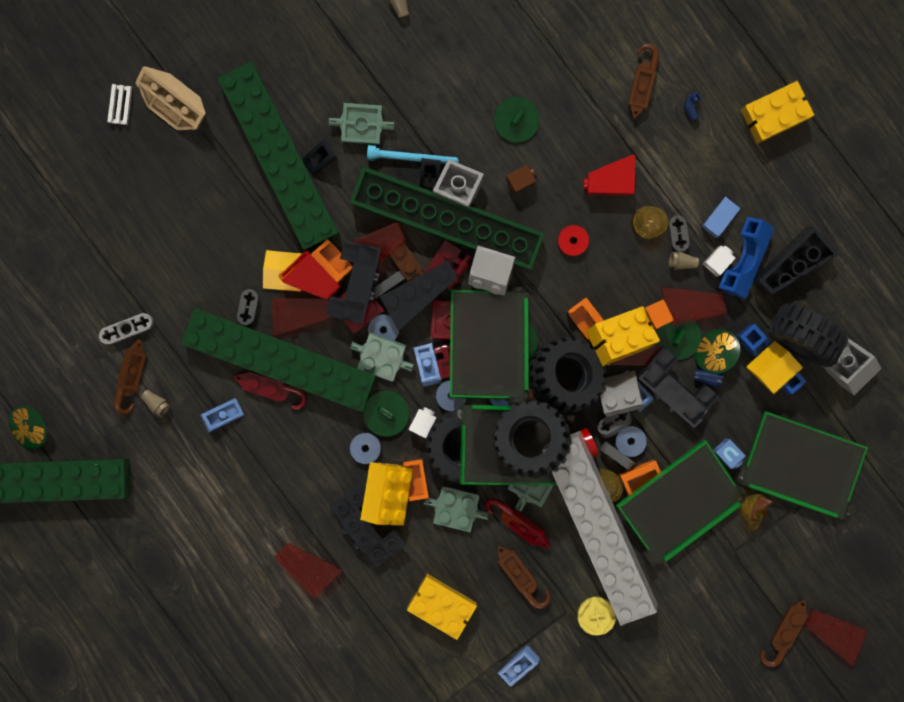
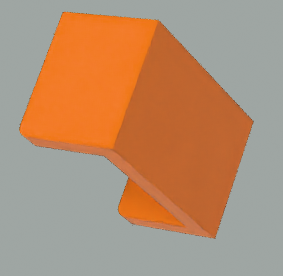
M329 239L323 242L311 254L338 284L352 272L353 265L349 261L340 259L341 252Z
M584 298L566 312L588 342H591L586 331L594 324L604 320L589 300Z
M664 299L644 308L651 321L648 325H653L654 329L673 321V317Z
M423 458L404 461V467L413 468L409 500L429 498Z
M651 460L620 473L618 476L627 496H629L661 471L656 460ZM663 476L659 478L662 483L664 481Z

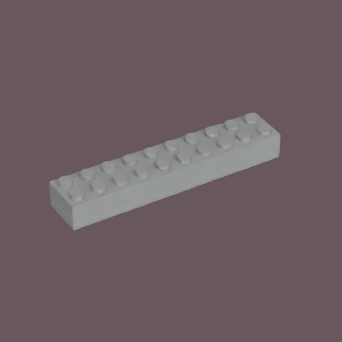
M581 431L571 434L570 453L565 457L567 460L564 464L561 463L558 466L559 469L556 472L552 471V474L621 626L657 613L658 604ZM550 443L544 446L542 450L543 453L546 451Z

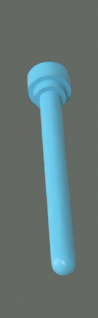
M368 145L367 151L368 161L387 158L421 162L422 158L441 160V164H446L448 159L459 162L456 157L379 150L380 148H376L373 145Z

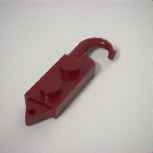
M250 371L246 374L234 376V379L243 387L242 390L276 401L285 400L289 393L299 395L301 402L297 406H291L293 410L303 408L307 402L304 390Z
M491 498L486 501L485 507L490 514H493L490 505H495L503 511L501 515L503 524L533 547L535 545L544 548L550 547V543L545 536L546 532L519 511L513 510L497 498Z

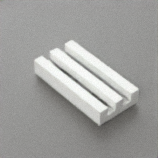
M112 84L108 123L128 125L133 89L131 86ZM117 90H119L116 119H114ZM127 91L123 120H120L123 93Z

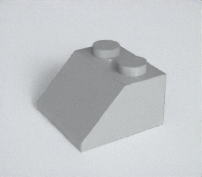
M448 159L434 187L433 193L469 207L479 192L484 174Z
M478 246L469 274L468 284L477 289H485L493 294L505 296L512 276L515 257Z
M849 338L837 363L832 367L822 366L840 386L853 395L881 370L876 357Z
M635 371L606 378V383L602 386L604 390L602 395H600L606 417L644 408Z

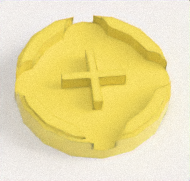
M593 596L581 603L577 619L581 628L586 633L597 636L606 634L613 628L616 615L611 603L607 599Z

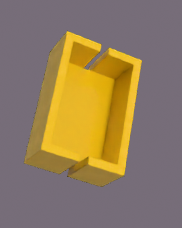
M798 81L745 105L741 109L747 125L752 124L755 120L757 124L750 128L757 144L814 116L808 101L802 100L805 95Z
M643 306L596 323L586 331L593 347H596L604 340L606 342L595 350L602 366L649 349L660 341L653 325H648L651 321Z
M370 462L360 520L378 525H404L413 468L397 464Z
M426 574L418 588V592L415 593L409 603L407 611L457 640L466 626V621H469L476 609L477 604L465 595Z

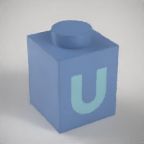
M725 438L713 450L715 455L729 469H736L744 462L742 459L745 455L730 439Z

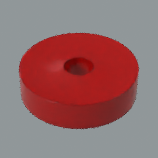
M577 225L565 227L558 236V246L568 256L582 254L589 244L587 232ZM570 238H576V244H571Z
M586 428L580 430L592 458L599 456L598 449L589 431Z

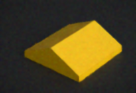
M266 250L263 267V288L301 292L298 288L284 284L278 276L302 253Z
M776 341L746 366L773 394L803 369L791 353Z

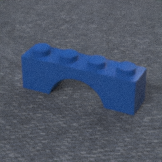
M747 217L741 232L743 239L741 258L735 267L725 271L719 285L720 289L730 295L746 299L775 229L764 220Z
M749 324L736 336L738 341L754 359L770 346L768 338L756 324ZM797 373L781 389L786 394H793L807 381Z

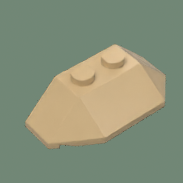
M143 67L135 83L140 89L146 106L176 130L198 129L206 114L200 96L170 73Z

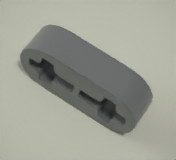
M676 215L668 222L670 243L674 251L683 252L689 247L687 223L682 216ZM675 219L682 223V226L679 227V233H677V228L672 225ZM678 235H680L681 241L685 242L682 248L675 244L678 241Z
M401 271L372 289V291H375V299L405 280Z
M252 289L245 290L240 298L237 319L243 325H251L256 318L259 295ZM250 293H252V296L255 297V300H252L250 302L249 307L247 306L248 300L245 299L246 295L249 296ZM249 308L248 315L251 316V319H247L244 322V318H241V316L246 314V310Z
M625 412L602 419L597 425L600 435L604 438H610L629 426L632 422L630 412ZM620 415L625 416V417H626V420L623 421L622 419H620L619 416H620ZM607 425V427H609L610 430L606 431L603 427Z
M607 442L600 448L602 452L628 470L635 463Z

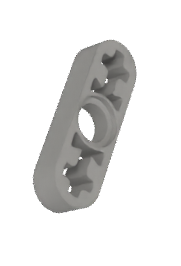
M138 314L103 328L99 333V339L104 344L111 345L150 330L154 325V319L149 314ZM143 317L149 320L146 323V327L144 325L137 326L138 331H136V326L132 322L135 320V323H140ZM126 323L130 324L132 328L131 332L127 335L122 332V326ZM115 327H117V332L121 337L118 338V335H113L111 340L105 339L104 336L107 335V331L114 333L116 332Z

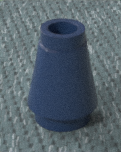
M696 369L694 381L705 383L715 388L716 386L721 387L723 373L713 374L703 369Z

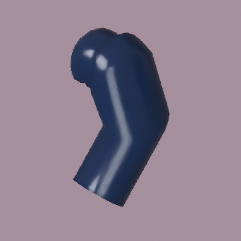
M698 92L690 93L684 104V109L691 122L699 118L695 109L698 101L701 100V95Z

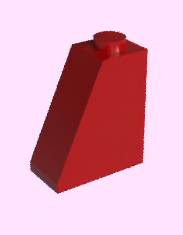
M630 155L588 173L587 178L583 179V190H586V195L632 196L635 187V155Z
M307 250L278 276L284 284L324 299H328L330 296L333 297L340 287Z

